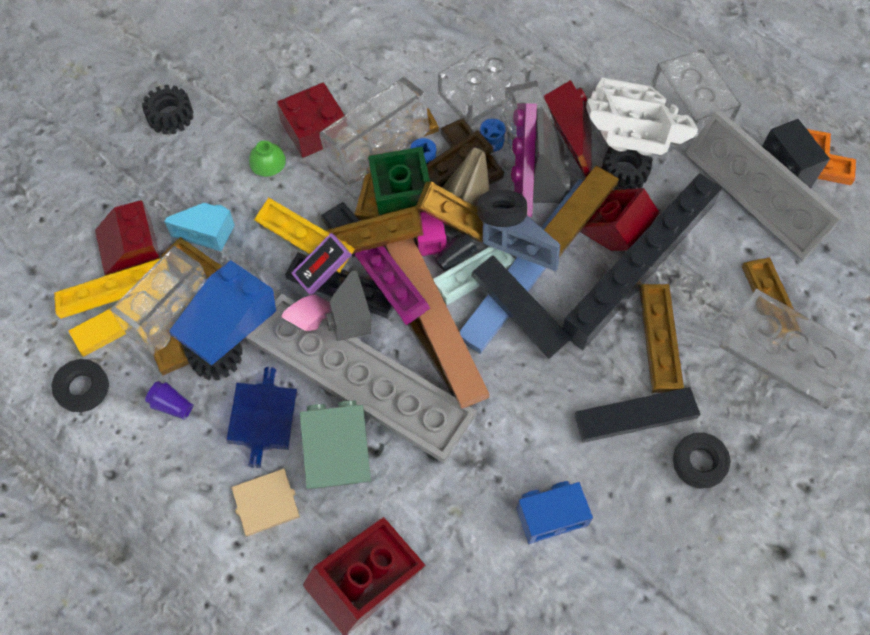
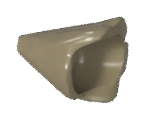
M473 148L442 188L477 207L479 197L490 191L485 152L481 149Z

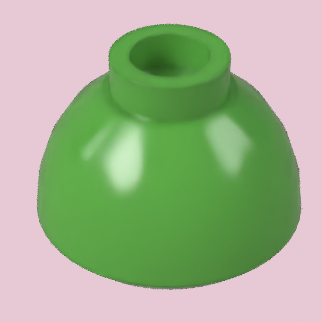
M265 140L258 142L249 155V166L259 176L268 177L276 175L286 164V157L282 149L278 145Z

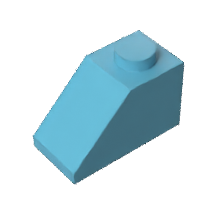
M202 203L171 215L164 221L171 237L178 239L181 237L185 241L217 251H222L235 226L230 210L222 205L214 206L207 203Z

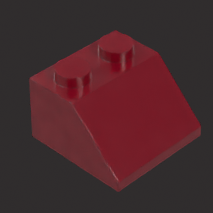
M645 188L612 190L580 233L610 251H628L652 225L659 215V211Z
M142 200L114 207L95 229L105 276L161 258L151 217Z

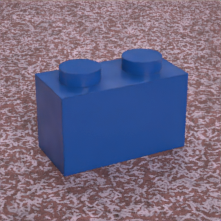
M563 481L551 487L552 490L540 493L539 490H532L521 496L522 499L518 500L516 510L528 544L589 526L593 516L580 482L570 484L569 481Z

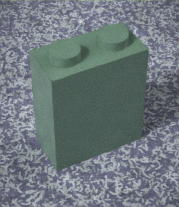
M351 400L338 402L337 408L326 409L325 404L307 406V411L300 412L307 489L372 482L363 405H357V401Z

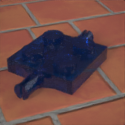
M269 367L264 368L262 383H236L226 441L227 444L243 445L251 449L248 466L254 468V464L256 468H261L263 451L273 448L289 450L297 389L274 385L277 370L271 367L270 371Z

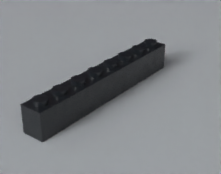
M701 173L689 183L566 316L562 328L572 338L570 341L583 351L637 292L641 284L646 282L714 206L722 187Z

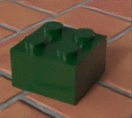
M423 147L368 156L379 216L417 206L426 182H430Z

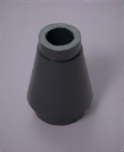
M462 233L460 236L456 235L435 258V261L445 272L473 257L477 247L466 233Z

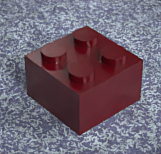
M324 82L276 101L280 121L302 158L334 145L333 140L349 135L347 118Z

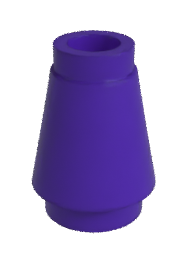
M155 382L145 397V402L150 404L151 409L183 420L189 416L194 407V404L190 403L167 382Z

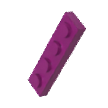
M517 103V109H515L513 114L516 137L512 142L515 166L512 167L511 178L514 182V191L523 195L527 200V216L532 217L537 104Z
M384 246L354 253L405 325H408L431 309L427 301Z

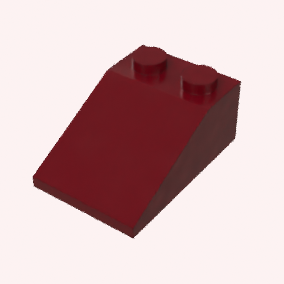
M570 80L542 97L553 124L586 178L592 171V126L586 109V102L588 100L582 88L576 89Z
M382 517L315 565L302 585L342 635H348L374 614L426 565L385 517Z

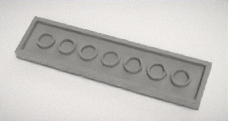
M281 293L275 300L276 312L246 336L247 341L342 401H357V405H363L365 415L437 460L445 463L476 417L477 410L471 406L461 409L454 396L355 337L337 341L334 330H328L325 319L322 320L317 330L305 331L281 317L283 312L294 304L295 301Z

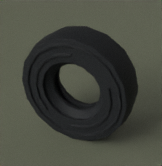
M488 191L482 194L477 201L478 217L482 222L491 226H515L523 222L527 216V200L523 195L515 191ZM495 207H507L509 209H497Z
M76 359L69 361L60 367L54 375L51 384L52 394L61 407L71 412L82 413L89 411L101 404L107 396L109 389L108 376L102 367L92 360ZM79 376L91 378L92 384L86 393L82 395L70 393L69 387L75 378Z
M704 432L692 433L684 437L675 447L672 458L674 470L679 478L686 484L698 489L711 488L721 483L728 474L731 464L729 451L724 443L717 437ZM695 450L706 451L712 458V468L708 471H700L694 468L690 462L691 453Z

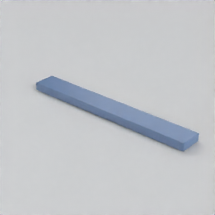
M579 179L543 224L541 227L543 230L581 185L583 180ZM517 257L508 271L529 291L546 268ZM488 294L459 333L467 346L481 354L509 316Z

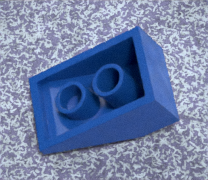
M230 260L206 280L169 330L170 335L212 366L276 312L273 288Z

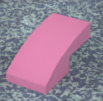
M316 294L309 295L288 307L281 317L305 331L317 330L322 320L326 319L325 314L330 313L329 302Z

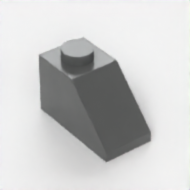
M357 270L351 271L330 299V313L325 314L328 330H334L337 341L371 334L372 317Z

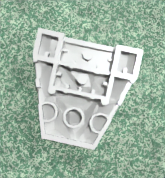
M601 78L596 86V90L592 93L591 99L589 98L587 101L586 109L590 119L597 129L601 130V134L607 144L618 151L630 149L647 156L652 154L662 155L668 151L671 142L682 144L696 136L698 131L692 118L688 115H677L679 108L675 105H671L670 109L665 106L666 98L651 86Z

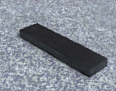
M297 252L285 273L287 280L300 284L291 273L308 257L307 255ZM343 269L340 273L335 271L317 291L333 297L350 272ZM359 276L369 311L388 319L393 310L389 301L374 281Z
M494 255L472 271L471 276L548 359L572 339Z
M691 387L576 411L574 414L583 443L697 419L701 415Z

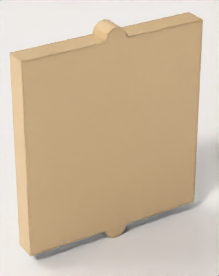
M285 469L232 487L237 505L235 513L241 518L246 537L300 518L293 497L296 493L290 487Z

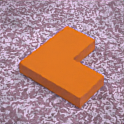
M807 129L830 158L818 179L852 185L855 181L856 159L830 154L831 133Z

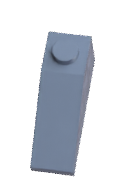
M499 207L498 209H509V208H507V207ZM526 216L523 222L510 227H496L483 222V244L550 270L556 271L558 269L560 244L530 217Z

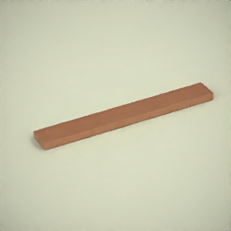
M410 238L384 245L388 253L431 308L418 318L460 408L463 409L488 399L489 392L414 239Z

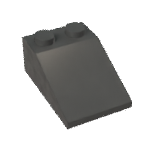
M537 108L533 203H561L564 194L569 193L570 177L565 176V171H568L569 156L564 155V144L543 108Z

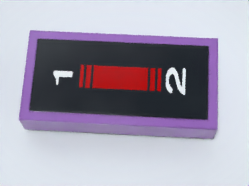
M330 233L291 274L307 293L313 295L352 254L334 234Z

